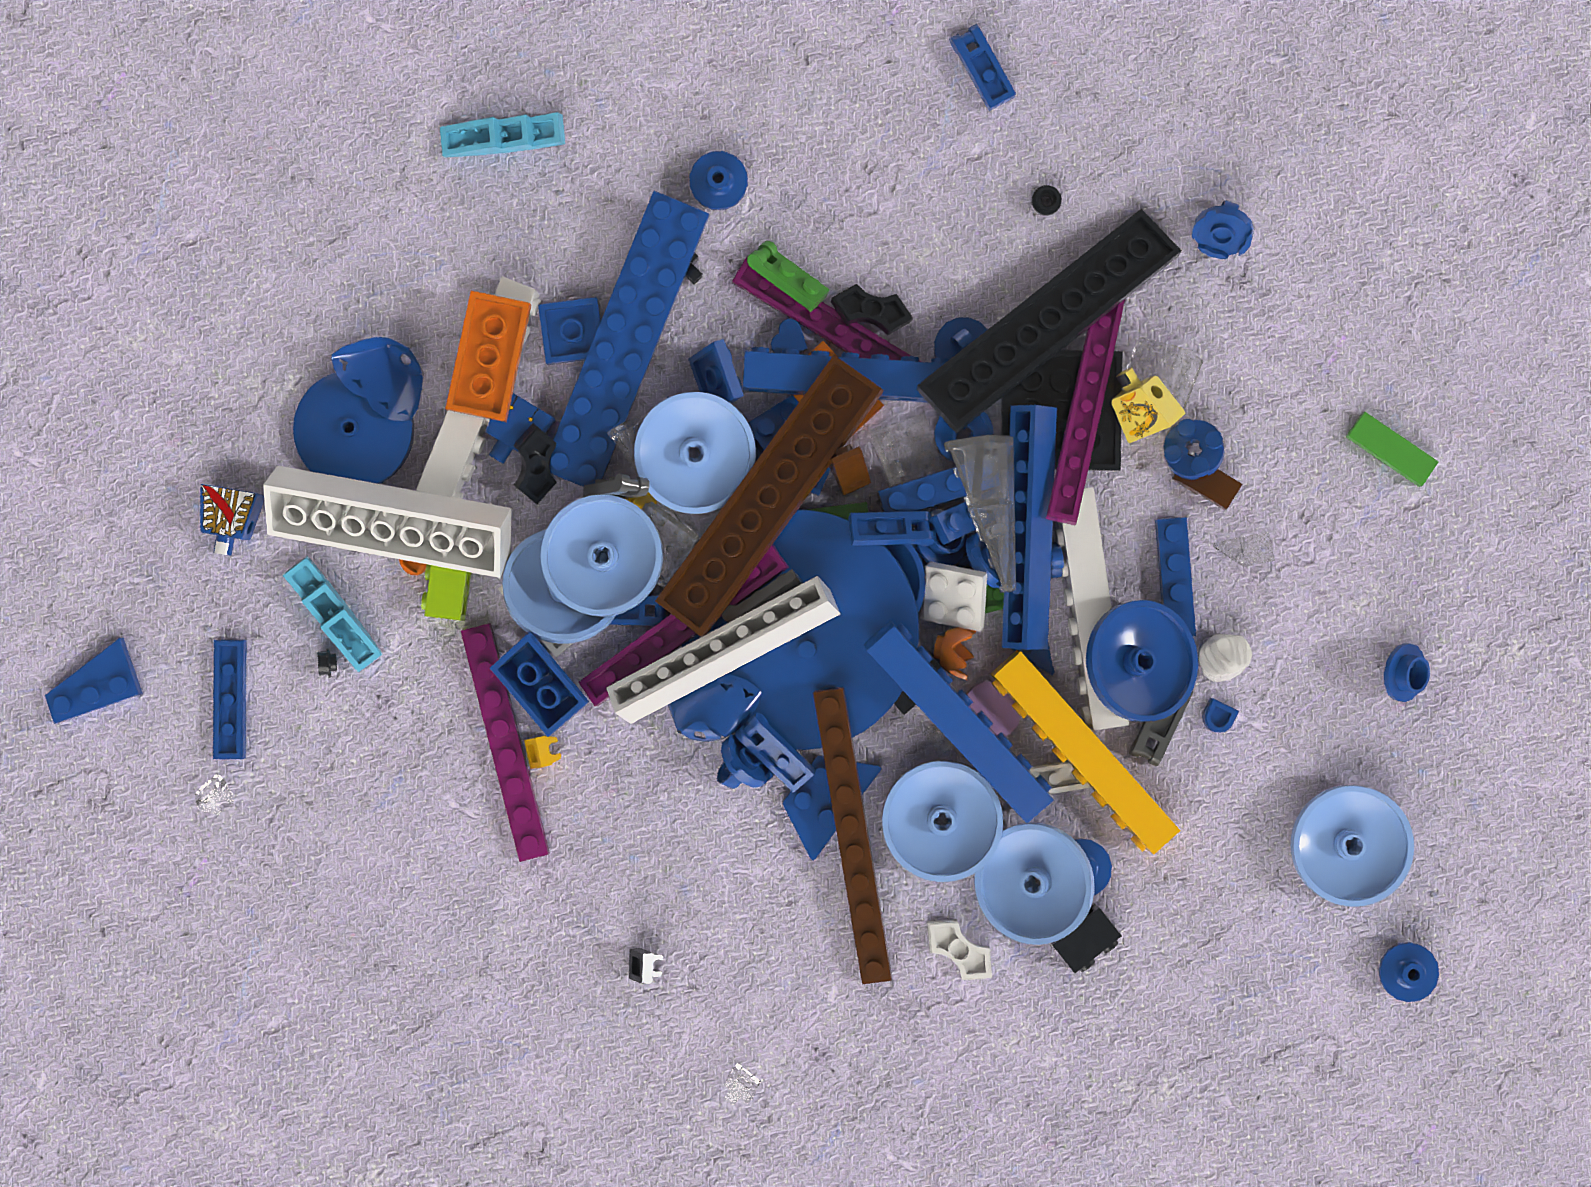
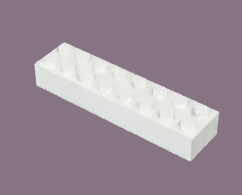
M277 466L263 484L267 535L499 578L511 555V508L283 466Z

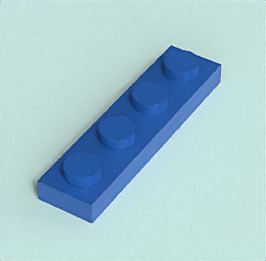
M1187 517L1155 520L1161 604L1178 614L1186 623L1192 636H1196Z

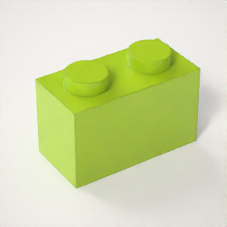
M427 564L425 580H429L428 591L423 593L421 600V609L425 610L424 616L465 621L472 572Z

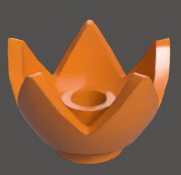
M956 627L947 630L944 636H937L934 659L940 660V666L945 671L958 678L967 680L968 675L959 669L966 668L967 663L965 661L974 658V655L961 642L971 639L976 631Z

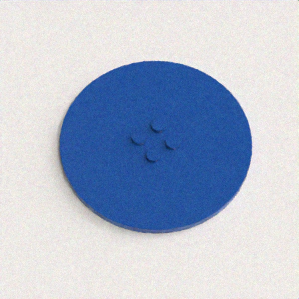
M797 510L773 543L789 567L781 574L793 569L804 583L818 576L830 589L840 615L727 674L746 679L762 692L759 705L751 717L756 713H761L767 719L769 725L795 750H810L822 748L813 692L816 690L844 686L852 738L874 725L889 711L903 690L866 651L864 643L891 620L896 626L902 623L913 635L910 641L918 648L919 617L915 596L909 580L899 562L884 545L851 546L848 520L825 512ZM775 577L774 579H772L770 582H768L766 585H764L763 587H761L759 590L763 589L764 587H766L767 585H769L770 583H772L773 581H775V579H776L777 577ZM723 617L716 621L708 634L727 624ZM698 634L695 635L693 638L684 643L682 647L701 638V636H699ZM720 684L726 691L729 687L733 686L732 684ZM743 688L745 698L753 696L752 693H748L747 690ZM750 718L744 724L745 726H747L750 723ZM758 732L754 735L758 741L763 738Z

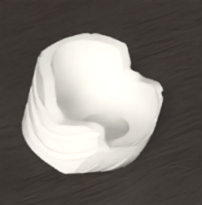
M1215 634L1198 650V661L1203 674L1213 682L1230 680L1240 675L1249 665L1252 658L1249 643L1243 636Z

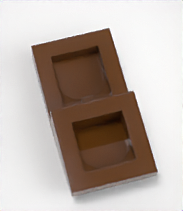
M1219 469L1209 476L1207 474L1195 480L1184 479L1176 474L1172 477V480L1196 495L1200 494L1223 510L1229 507L1243 485Z

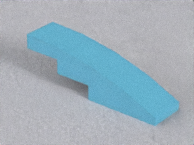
M559 112L529 117L525 114L499 120L495 117L440 127L442 156L445 158L509 153L565 144L563 115Z
M308 555L283 573V577L302 598L301 602L321 624L320 628L358 672L382 655L381 650Z

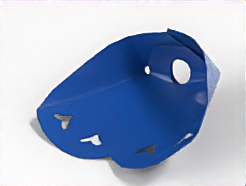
M373 337L343 346L331 355L333 368L342 384L353 394L367 398L371 408L377 414L395 421L412 420L419 408L424 372L409 347L387 337ZM402 354H405L411 360L409 365H405L402 362ZM340 359L345 362H348L345 371L343 370V364L340 362ZM360 379L362 387L360 388L356 382H352L351 380ZM379 402H383V403H387V402H388V403H389V404H388V408H389V409H386V408H385V405H381ZM404 410H406L408 413V415H405L404 413L398 414L399 412H402Z
M725 674L668 704L678 733L691 740L709 742L724 739L734 734L744 725L757 709L762 692L746 679ZM720 684H732L733 686L729 687L726 691ZM743 688L746 689L748 693H752L753 696L745 698ZM702 732L706 737L695 736L694 733Z

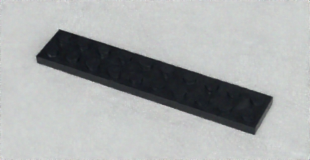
M1140 209L920 382L916 390L957 434L1175 260L1182 250Z

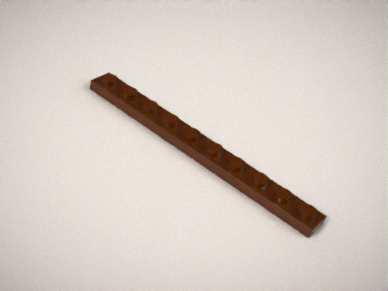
M844 686L816 690L813 692L862 985L892 981V971Z

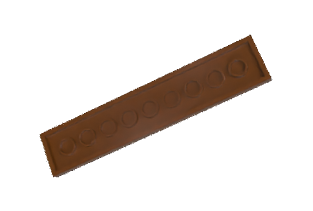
M833 355L655 602L699 636L707 635L831 465V459L836 457L834 451L844 447L884 390Z

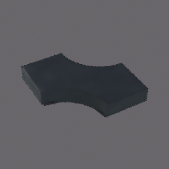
M858 284L832 297L830 301L846 326L856 322H866L879 327L887 336L913 320L912 315L897 294L888 297L873 296L865 292Z
M532 423L513 445L518 450L522 462L521 472L514 486L535 504H538L557 483L552 477L549 467L550 457L557 443L537 425Z

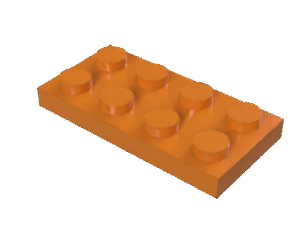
M470 291L446 410L507 423L532 306L530 303Z

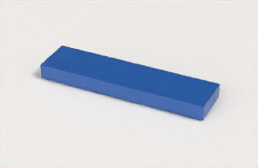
M214 640L213 759H246L247 640Z

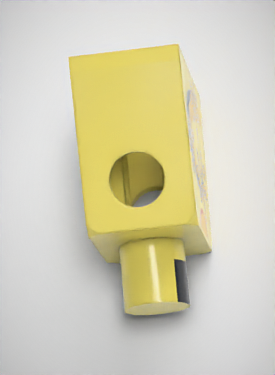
M1132 367L1116 376L1124 390L1112 399V406L1128 443L1167 429L1186 414L1159 377L1151 376L1140 381Z

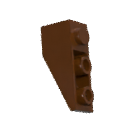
M851 444L834 451L836 457L831 459L829 467L843 496L871 483L860 446L853 449Z

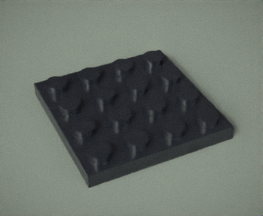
M1061 350L1001 398L1000 469H1009L1011 406L1040 405L1057 408L1055 470L1057 469L1082 351ZM1114 351L1088 471H1121V425L1112 406V399L1122 391V386L1116 376L1122 372L1123 351Z

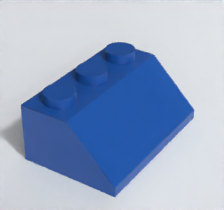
M531 631L490 667L492 672L547 737L564 726L589 703L585 695Z

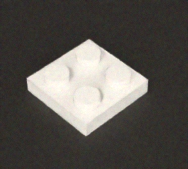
M930 561L926 565L924 620L980 632L984 628L987 572Z

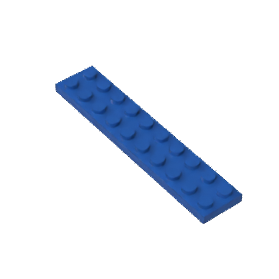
M653 191L553 440L557 443V446L550 457L549 467L551 474L582 487L595 484L596 479L604 478L710 217L709 213Z

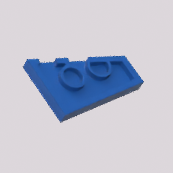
M124 638L117 639L45 695L54 724L143 694Z

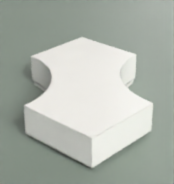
M957 919L927 921L930 953L942 954L950 958L958 966L962 980L992 978L989 946H979L967 940L961 933Z

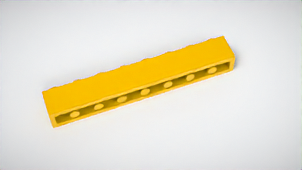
M1016 650L990 673L995 679L991 683L1003 697L1008 694L1015 701L1011 705L1012 708L1023 719L1026 716L1031 719L1035 724L1031 729L1042 741L1048 738L1055 746L1051 749L1053 754L1062 763L1067 760L1073 766L1074 770L1071 773L1082 785L1087 782L1092 787L1094 792L1091 793V796L1102 808L1107 805L1114 812L1110 817L1122 830L1127 827L1132 832L1133 836L1130 839L1140 851L1143 852L1147 849L1154 855L1181 831L1021 651Z

